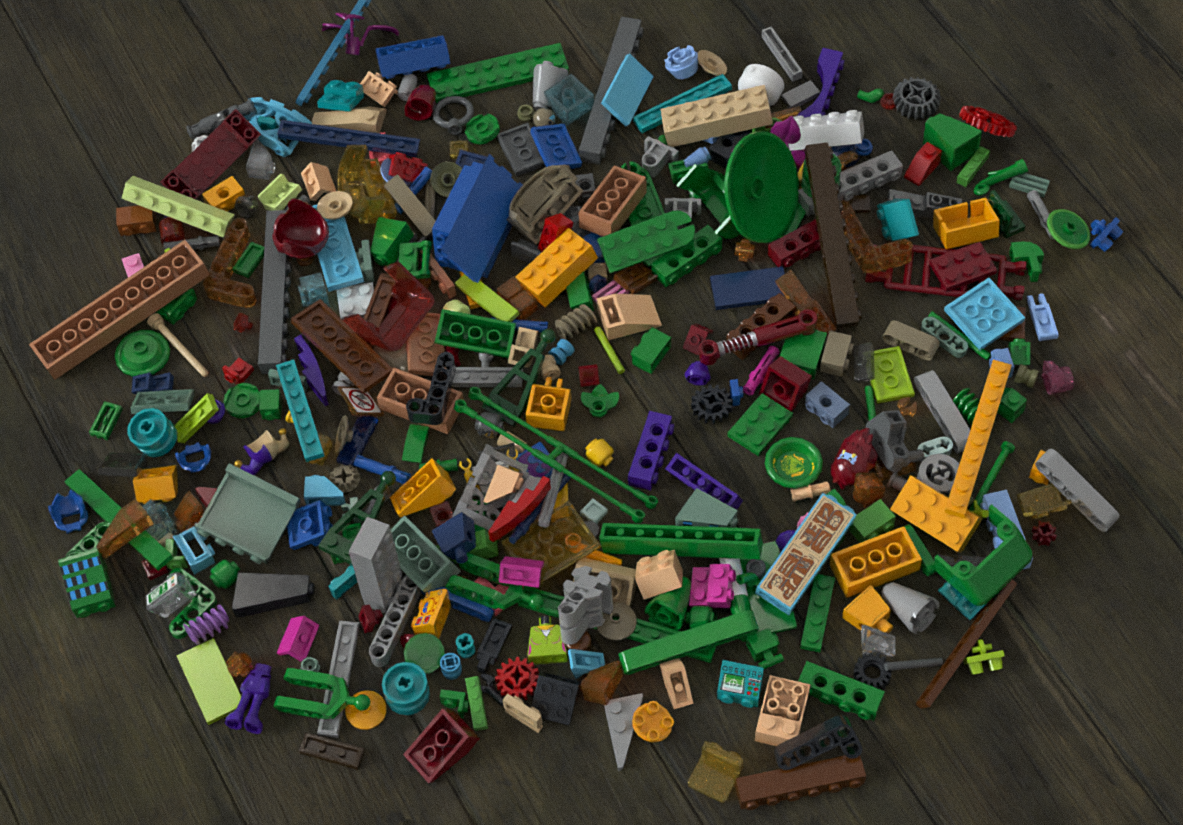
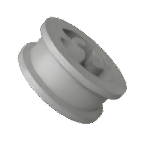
M945 454L930 455L920 464L917 478L942 494L949 496L959 463L954 458ZM928 472L931 473L930 480L926 475ZM949 475L953 478L951 482L948 481Z

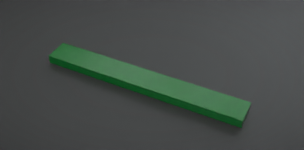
M80 469L64 481L72 491L80 495L91 509L105 522L109 523L156 570L159 571L173 559V556Z

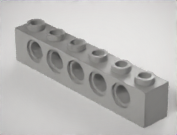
M891 150L842 171L839 183L840 193L837 194L838 201L843 199L848 201L854 195L865 194L873 188L881 187L887 182L897 180L902 174V163ZM803 189L798 190V202L805 210L806 215L815 214L812 198Z

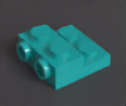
M341 80L330 81L324 87V95L317 101L318 108L350 112L364 98L363 84L357 82L345 83Z

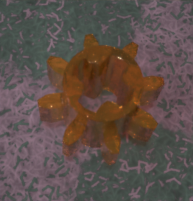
M742 238L741 242H736L734 255L739 256V261L747 262L748 258H753L755 244H750L751 241Z
M234 652L226 661L229 664L227 667L229 673L235 677L241 675L244 678L253 668L250 665L252 663L250 656L244 652L239 654Z

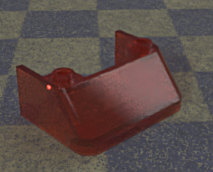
M399 261L386 265L383 268L396 281L391 288V294L398 303L381 325L377 328L373 323H367L358 313L343 318V321L364 341L390 352L397 351L403 346L434 305L433 295Z

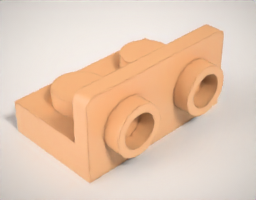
M368 71L360 83L363 84V93L386 107L394 93L398 95L397 86L390 81L384 82L385 77H382L379 73L376 72L374 75Z

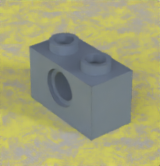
M822 381L805 396L807 410L815 413L824 424H828L832 428L849 414L850 404Z

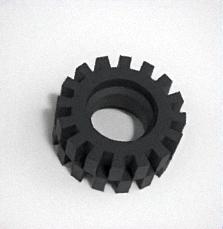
M869 652V656L866 653L863 654L862 658L859 657L855 663L854 680L884 690L886 685H889L892 670L886 671L884 669V664L887 663L886 657L880 658L879 653L873 656V652ZM876 667L880 670L881 675L876 679L868 678L865 675V669Z

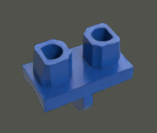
M1116 217L1106 226L1105 220H1094L1091 223V233L1099 235L1091 242L1090 246L1093 249L1098 246L1103 251L1108 250L1113 242L1107 235L1116 240L1123 233L1122 229L1117 225L1120 220Z

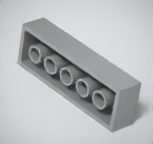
M367 517L349 550L364 605L370 604L372 609H380L381 612L386 614L403 576L390 525Z

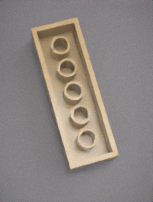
M765 85L661 109L668 146L672 147L773 124Z

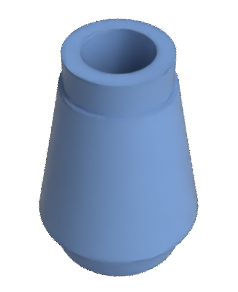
M706 147L698 148L683 161L686 167H691L694 164L708 163L711 160V156Z

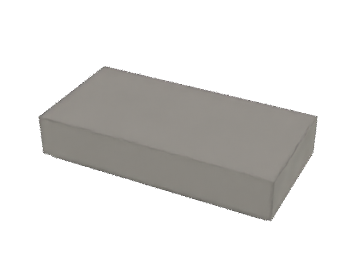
M810 80L782 94L781 99L792 110L818 97L820 91Z

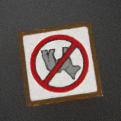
M338 386L337 389L348 404V410L351 414L355 416H384V413L379 409L378 404L369 391L363 393L358 387Z

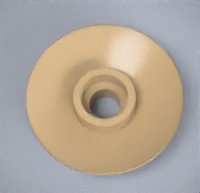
M700 50L697 53L698 62L705 72L716 76L726 74V64L719 56L707 50Z
M334 191L326 194L319 200L317 211L325 219H338L345 216L351 210L353 201L348 193Z

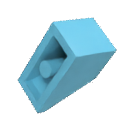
M312 475L305 477L304 499L306 505L319 500L328 506L346 504L343 492L325 476Z

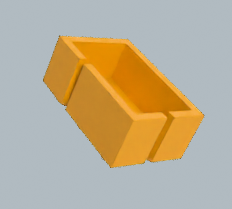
M987 198L970 201V218H968L967 202L934 210L933 227L945 249L999 237V219Z

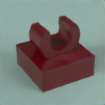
M597 364L578 367L581 387L599 385Z
M147 560L141 561L149 580L168 573L166 566L158 571Z
M370 604L363 605L358 616L364 633L372 632L375 624H379L381 622L380 618L383 617L381 610L372 611Z

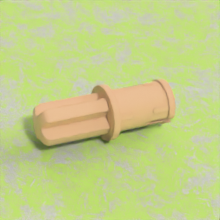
M822 482L790 491L793 502L806 498L813 499L814 496L822 495V493L827 494L831 489L828 482Z

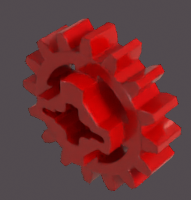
M516 657L514 662L509 658V664L506 665L502 662V669H497L498 676L495 677V681L498 683L496 684L497 690H501L502 696L509 694L512 697H523L524 700H527V694L534 695L533 689H536L538 668H534L533 662L528 664L527 658L520 661L519 657ZM519 674L518 684L516 685V678Z

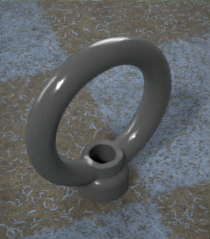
M446 97L435 105L432 116L439 126L448 128L450 134L457 135L461 133L462 126L472 119L474 107L464 97ZM451 103L462 104L467 109L466 115L460 120L453 118L450 121H445L441 119L439 112L444 106Z

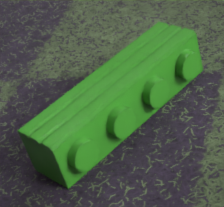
M980 146L957 176L956 183L967 187L989 158L990 150Z
M478 676L465 678L473 728L475 731L488 729L480 678Z

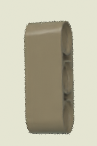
M891 321L882 336L883 341L893 347L900 346L901 350L927 361L932 360L940 345V341L936 337L899 321Z

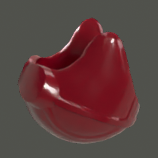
M293 198L288 202V211L281 213L275 220L272 238L278 253H285L293 258H308L316 255L324 248L329 238V227L323 216L314 207L302 200Z

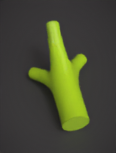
M974 500L975 510L972 512L981 518H987L989 511L981 509L977 501Z

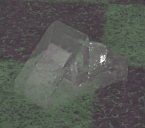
M867 625L861 626L863 654L866 653L868 655L869 652H876L889 658L895 656V636Z

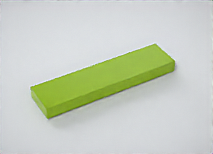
M464 274L455 282L458 289L497 320L512 322L519 315L518 310L480 280L478 283L473 282Z

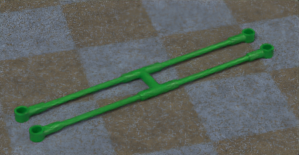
M478 387L470 388L468 393L470 399L479 400L485 405L493 407L545 439L555 449L547 456L478 415V412L466 406L467 403L464 400L458 399L455 401L454 410L456 412L465 413L473 419L476 418L526 449L545 464L560 473L563 472L615 504L620 510L631 516L635 523L643 522L645 513L642 510H635L625 503L622 504L567 470L565 466L558 463L555 459L563 452L633 493V496L643 501L647 508H656L658 499L655 496H648L638 489L635 490L578 455V452L554 437L544 434L492 402V399L482 394Z

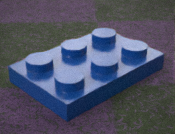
M565 124L531 128L530 133L546 167L569 165L571 169L581 168L582 161Z

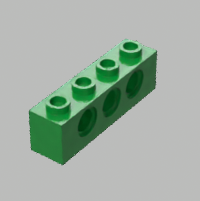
M707 225L694 234L692 241L688 245L666 253L652 262L651 273L658 275L657 280L666 288L670 284L676 283L683 275L689 274L698 265L704 264L711 256L717 255L722 249V238L716 235L715 231Z
M806 661L798 682L810 684L808 697L813 696L824 704L838 706L844 712L858 714L860 718L865 720L871 719L875 721L885 691L809 661ZM820 682L823 683L825 686L818 687L815 684ZM841 690L845 694L838 695L835 693V691ZM861 698L864 702L858 703L854 699Z

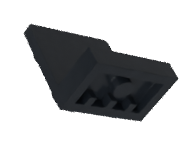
M543 672L538 676L532 707L540 711L543 719L569 725L576 696L582 689L583 682Z

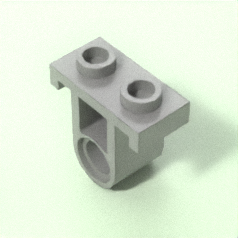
M649 136L645 139L644 151L646 153L642 157V168L646 169L651 177L657 176L668 161H678V150L674 147L667 146Z
M665 198V213L675 210L683 211L692 219V212H697V215H701V199ZM682 225V226H679V227H677V228H678V230H680V229L685 228V227H688V226Z

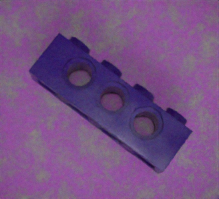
M649 411L628 474V485L651 491L653 484L657 483L659 476L657 470L658 467L662 468L664 456L662 455L664 451L667 452L669 447L668 436L673 434L675 424H672V416Z
M677 453L665 468L671 475L694 491L698 488L736 510L743 502L739 495Z

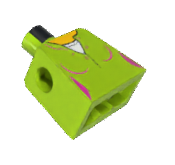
M549 616L540 617L539 626H533L530 630L528 662H533L534 665L568 662L565 643L561 640L560 625H552L551 617Z

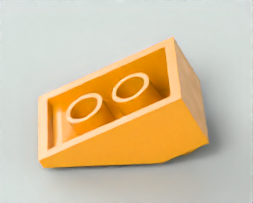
M432 458L402 485L390 499L398 516L401 518L404 515L406 516L442 503L453 495L456 487L447 471Z

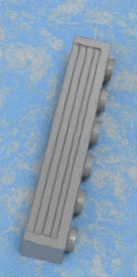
M772 26L762 30L763 40L791 81L794 82L801 79L802 69Z

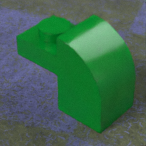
M1011 242L1009 250L1010 261L1015 263L1025 261L1030 282H1038L1039 274H1042L1044 258L1041 248L1031 242Z

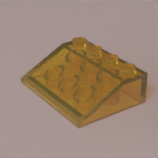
M569 500L553 509L548 527H540L537 519L530 525L529 531L524 536H521L515 544L509 541V537L501 541L507 557L544 561V566L541 569L540 584L601 547Z

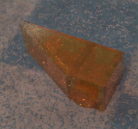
M134 499L118 511L96 547L103 558L106 559L154 523L145 509Z

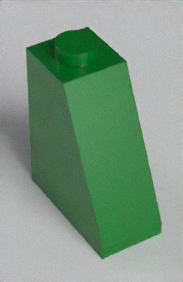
M382 217L377 219L370 253L378 265L392 267L399 257L400 243H409L414 236L407 222Z

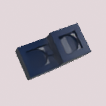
M150 372L133 376L132 393L173 390L174 376L170 372L153 376Z

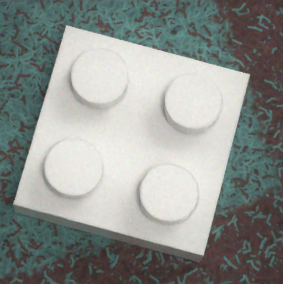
M373 282L337 289L341 319L344 316H348L349 313H355L359 315V318H364L374 292Z

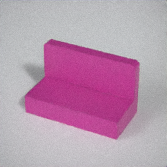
M505 556L500 563L499 583L539 588L544 561Z
M306 616L291 618L277 654L280 656L289 654L300 662L303 661L308 655L319 625Z

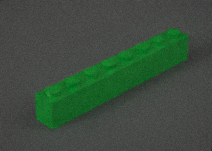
M603 523L599 538L603 552L611 554L658 555V553L664 550H675L677 556L760 560L763 547L761 531L755 528Z

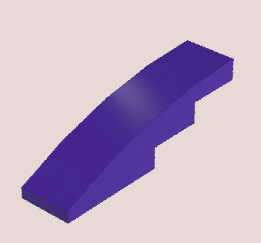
M299 335L294 340L297 349L300 351V354H298L300 363L305 369L302 371L303 376L306 377L308 386L324 406L329 405L319 365L310 347L303 337Z

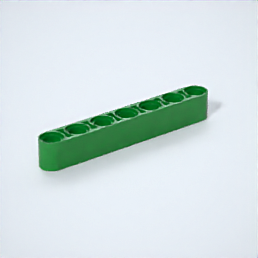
M747 610L619 653L618 656L624 674L629 675L658 666L663 662L682 658L752 635L759 631V627L753 610Z

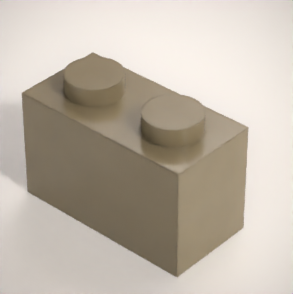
M829 331L821 360L820 372L842 377L844 370H848L850 359H847L848 354L852 355L854 344L851 343V335Z

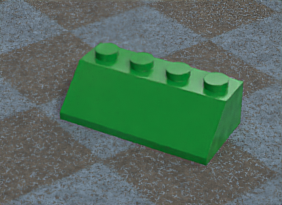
M442 309L434 344L509 358L516 323Z

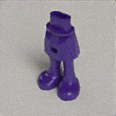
M256 663L254 670L250 671V674L240 687L242 692L240 702L235 711L226 717V726L239 730L244 722L245 729L250 733L260 734L262 732L263 724L259 720L258 713L263 700L269 696L271 666ZM250 699H253L250 710L244 721V713Z

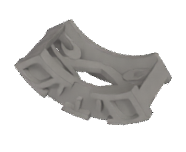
M486 444L472 473L475 477L470 476L452 516L454 517L463 512L474 520V524L487 530L495 522L490 519V515H494L497 519L500 514L497 509L502 506L505 507L509 500L512 501L516 494H511L494 503L484 505V496L475 486L476 484L484 486L491 483L493 476L488 480L483 478V473L486 472L490 476L491 473H495L497 464L490 457L503 462V466L509 465L523 473V483H525L529 472H526L527 464H523L494 450L488 444ZM473 496H477L479 498L480 505H477L478 500H472Z

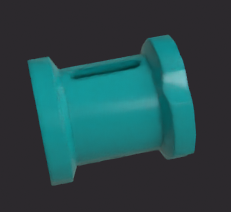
M463 633L456 638L458 655L462 658L472 657L475 653L472 636Z

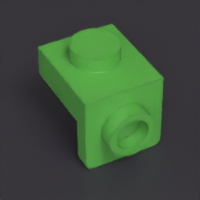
M166 539L164 548L173 556V559L166 564L167 568L172 570L175 568H188L185 556H177L178 547L174 539Z

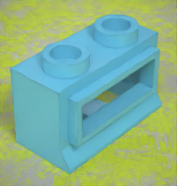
M194 526L179 535L172 536L194 574L215 563L213 548L210 544L205 545L204 540L206 538L198 534ZM196 538L204 551L198 557H195L187 544L188 541Z

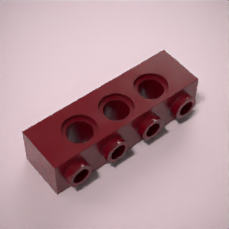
M816 219L768 245V256L777 267H790L794 262L805 259L809 254L821 250Z

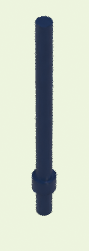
M566 474L563 475L558 493L571 477ZM544 499L523 522L516 526L515 532L509 537V541L512 544H515L521 536H524L529 531L530 525L540 515Z

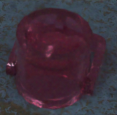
M1044 361L1041 378L1049 395L1069 391L1074 388L1073 375L1068 366L1058 367L1053 361Z

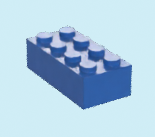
M443 35L376 48L379 69L382 77L393 78L396 74L401 73L409 75L416 70L421 72L428 71L431 67L444 68L447 64H450L447 43Z

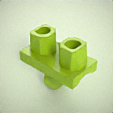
M982 639L977 640V646L971 648V653L978 652L979 655L965 658L963 660L964 665L968 664L971 675L983 673L981 662L987 660L990 671L1002 669L1001 657H1004L1003 650L986 653L987 650H992L991 643L984 644Z

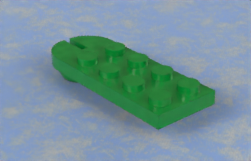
M630 161V171L645 176L647 193L627 218L630 226L665 214L649 172L640 167L638 163ZM624 163L621 168L627 170V164Z
M675 210L600 237L596 241L608 271L612 274L685 247L692 241L695 227L694 224L691 225L692 219L688 214ZM682 225L688 226V227L682 228V229H680V230H678V228H677V227L682 226Z

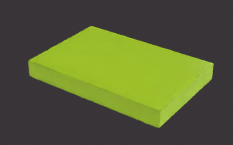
M900 346L863 353L862 357L877 404L914 397V389Z

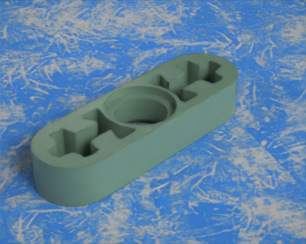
M934 317L923 319L921 325L922 332L936 337L940 341L939 346L952 356L962 358L966 355L968 343ZM941 334H947L950 338L948 340H942L939 336Z

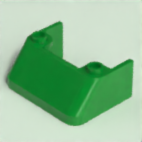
M694 164L677 183V186L688 190L691 198L701 199V202L707 206L721 225L715 231L716 235L722 236L725 239H733L741 235L734 226L727 210L724 192L725 176L715 170Z
M992 504L989 506V522L997 528V535L1003 542L977 567L968 561H960L951 567L939 555L934 557L935 571L971 603L977 606H983L988 603L1032 560V550L1015 523Z

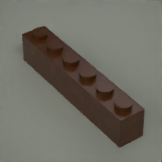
M844 755L801 764L790 770L777 769L735 779V787L741 809L754 810L760 805L767 804L768 806H773L784 800L796 801L803 796L816 797L822 792L829 791L830 793H835L846 787L858 788L865 784L866 773L861 756L852 759Z

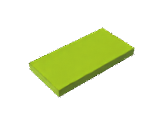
M214 638L177 655L208 725L235 711L240 702L241 695Z

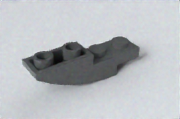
M890 189L887 195V201L896 198L909 199L914 217L933 218L935 209L962 203L960 198L927 192L925 196Z

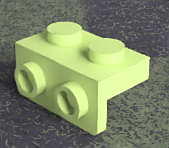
M280 174L258 195V198L266 210H284L288 202L296 198L302 189L299 184L288 182L284 174Z

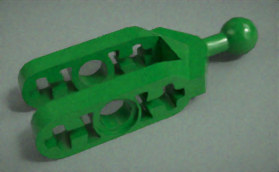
M467 553L468 560L465 563H459V566L468 573L509 587L505 595L497 590L456 575H452L446 584V588L451 593L493 609L500 608L505 610L520 600L528 602L533 609H540L544 605L542 595L526 594L523 592L522 585L499 583L500 564Z
M287 668L283 678L286 682L333 691L330 703L328 705L320 702L277 696L273 707L283 713L318 719H334L348 705H354L358 710L365 711L369 708L371 701L364 694L351 697L344 678L326 673Z

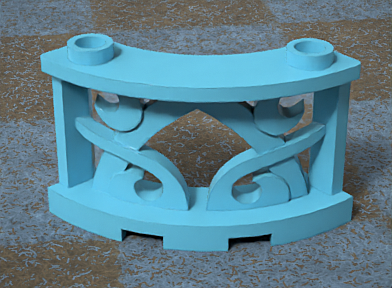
M261 97L250 98L256 107L257 113H251L244 117L261 133L255 142L269 147L279 156L286 157L291 155L299 141L292 140L287 147L280 142V140H284L287 144V140L278 138L279 128L272 130L260 129L257 123L259 116H275L278 127L281 123L280 120L312 124V122L293 109L291 112L284 108V104L271 99L268 102L264 101Z

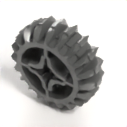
M910 77L909 80L904 78L903 82H899L894 89V107H896L897 112H901L902 116L907 115L908 119L914 117L916 121L918 117L922 120L925 116L929 118L931 114H935L940 106V89H937L936 84H932V80L926 81V78L919 79L917 77L913 79Z

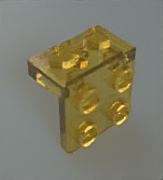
M1052 483L1017 494L1024 517L1031 516V519L1047 516L1049 512L1053 513L1068 509L1067 505L1072 503L1071 499L1062 501L1058 489Z
M705 741L702 746L701 758L688 780V786L724 803L735 785V779L739 777L743 769L744 759L736 752H728L722 749L717 743Z

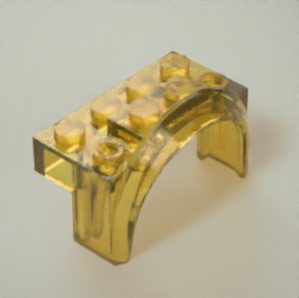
M366 144L347 145L338 169L337 186L338 191L346 192L352 198L353 206L348 214L352 218H358L360 224L377 223L379 217L395 220L397 211L390 193L384 187L386 181L382 177L378 158L364 159L368 150ZM348 181H349V182L360 181L359 183H347ZM363 185L365 186L368 196H365Z

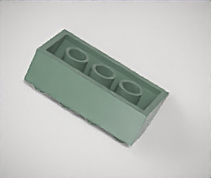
M405 515L391 529L400 568L423 592L446 586L450 577L457 575L461 571Z

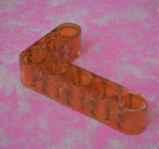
M839 200L842 202L843 211L840 212L841 218L845 219L846 224L844 235L848 237L849 249L863 272L874 273L911 262L913 250L911 241L903 239L874 247L850 203Z
M237 218L231 223L208 271L210 275L204 279L203 285L208 298L251 308L257 302L253 287L249 284L230 280L233 274L232 268L241 257L250 238L247 221L243 218Z

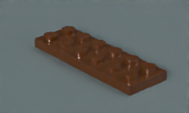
M321 299L291 318V323L363 393H366L389 377L393 370Z

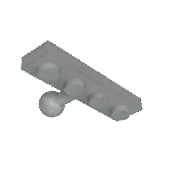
M479 352L478 356L480 361H482V366L456 367L452 387H496L513 367H489V362L493 359V355ZM516 375L506 387H522L523 379Z

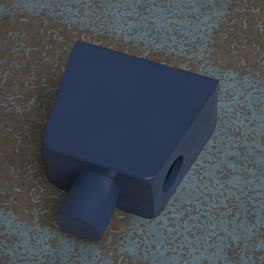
M463 512L432 530L442 553L452 560H456L457 563H465L468 560L467 553L476 547L474 520Z

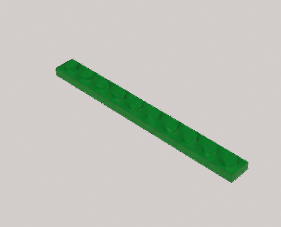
M524 586V593L542 595L544 605L540 609H533L528 602L520 600L518 606L559 618L558 607L564 600L563 596ZM616 616V617H613L612 619H613V620H619V617ZM636 618V628L627 639L646 644L680 633L681 631ZM717 646L688 655V657L711 663Z

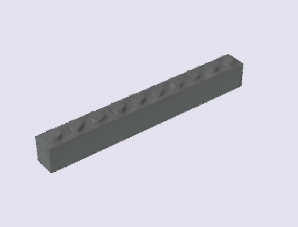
M621 17L579 148V157L582 162L600 165L602 158L606 157L607 148L605 147L606 144H610V131L614 130L615 116L601 102L625 56L630 53L636 59L635 51L639 50V38H642L644 33V27H641V20L627 17Z
M288 210L266 212L258 356L261 374H268L270 369L277 370V364L287 362L285 350L288 349V340L285 338V335L289 333L286 318H289L287 303H290L288 288L291 287V279L288 277V272L292 271L291 261H289L290 256L285 253H278L272 234L274 233L275 220L281 213H286Z

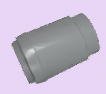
M404 75L398 89V97L401 100L407 101L410 93L416 88L417 77L415 75Z

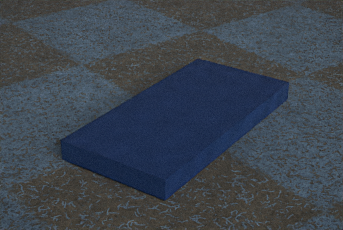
M783 267L710 276L716 310L766 304L771 297H775L779 293L788 300L790 298Z

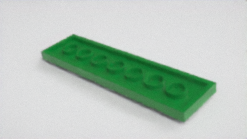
M561 43L427 73V79L430 87L436 91V103L446 97H467L532 82L534 67L538 64H543V61H550L553 63V66L568 70V73L569 67Z

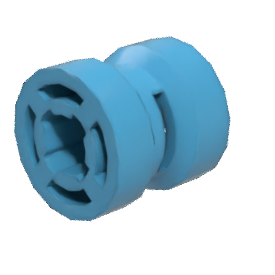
M561 339L557 343V347L552 348L548 353L554 356L558 365H563L566 358L571 356L575 349L570 342Z
M447 653L441 657L440 666L443 676L449 680L457 679L462 673L459 656L454 653Z

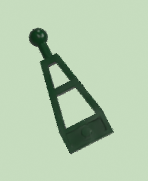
M552 329L542 331L541 341L535 350L530 348L488 396L492 399V402L518 418L525 411L532 385L535 384L544 362L545 356L542 353L546 346L554 342L556 338L555 332ZM535 357L537 359L529 376L521 370ZM516 375L527 381L518 407L499 396ZM483 404V409L499 414L503 421L513 427L516 426V421L493 407Z
M392 471L383 472L380 478L381 483L377 489H370L329 529L318 545L320 550L353 566L349 554L353 542L338 535V533L354 517L365 521L367 517L377 519L385 500L384 491L388 486H392L396 482V475ZM374 499L376 502L370 515L361 511Z

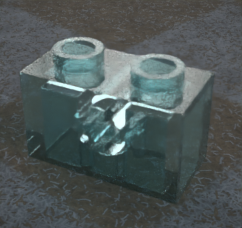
M321 272L300 277L301 285L298 286L303 307H309L321 299L330 308Z

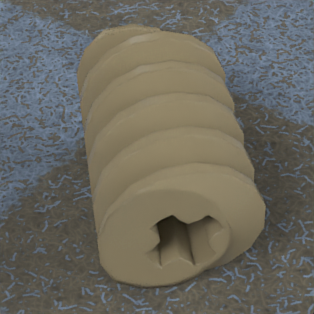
M582 304L579 308H575L573 312H569L567 316H562L561 320L557 319L555 327L561 339L567 340L566 335L572 339V332L578 335V328L585 331L584 324L591 327L590 321L592 320L596 324L597 318L588 306Z

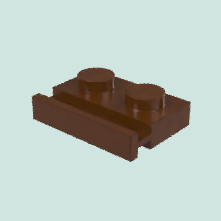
M639 263L616 273L613 280L626 291L630 290L631 294H636L654 283L658 275H653L648 267L643 263Z

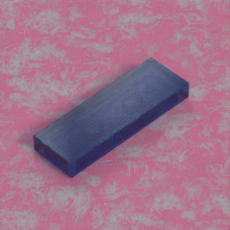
M360 413L351 430L353 431L351 442H346L336 459L337 463L348 466L351 464L352 467H356L354 466L355 458L357 455H362L378 424V418Z

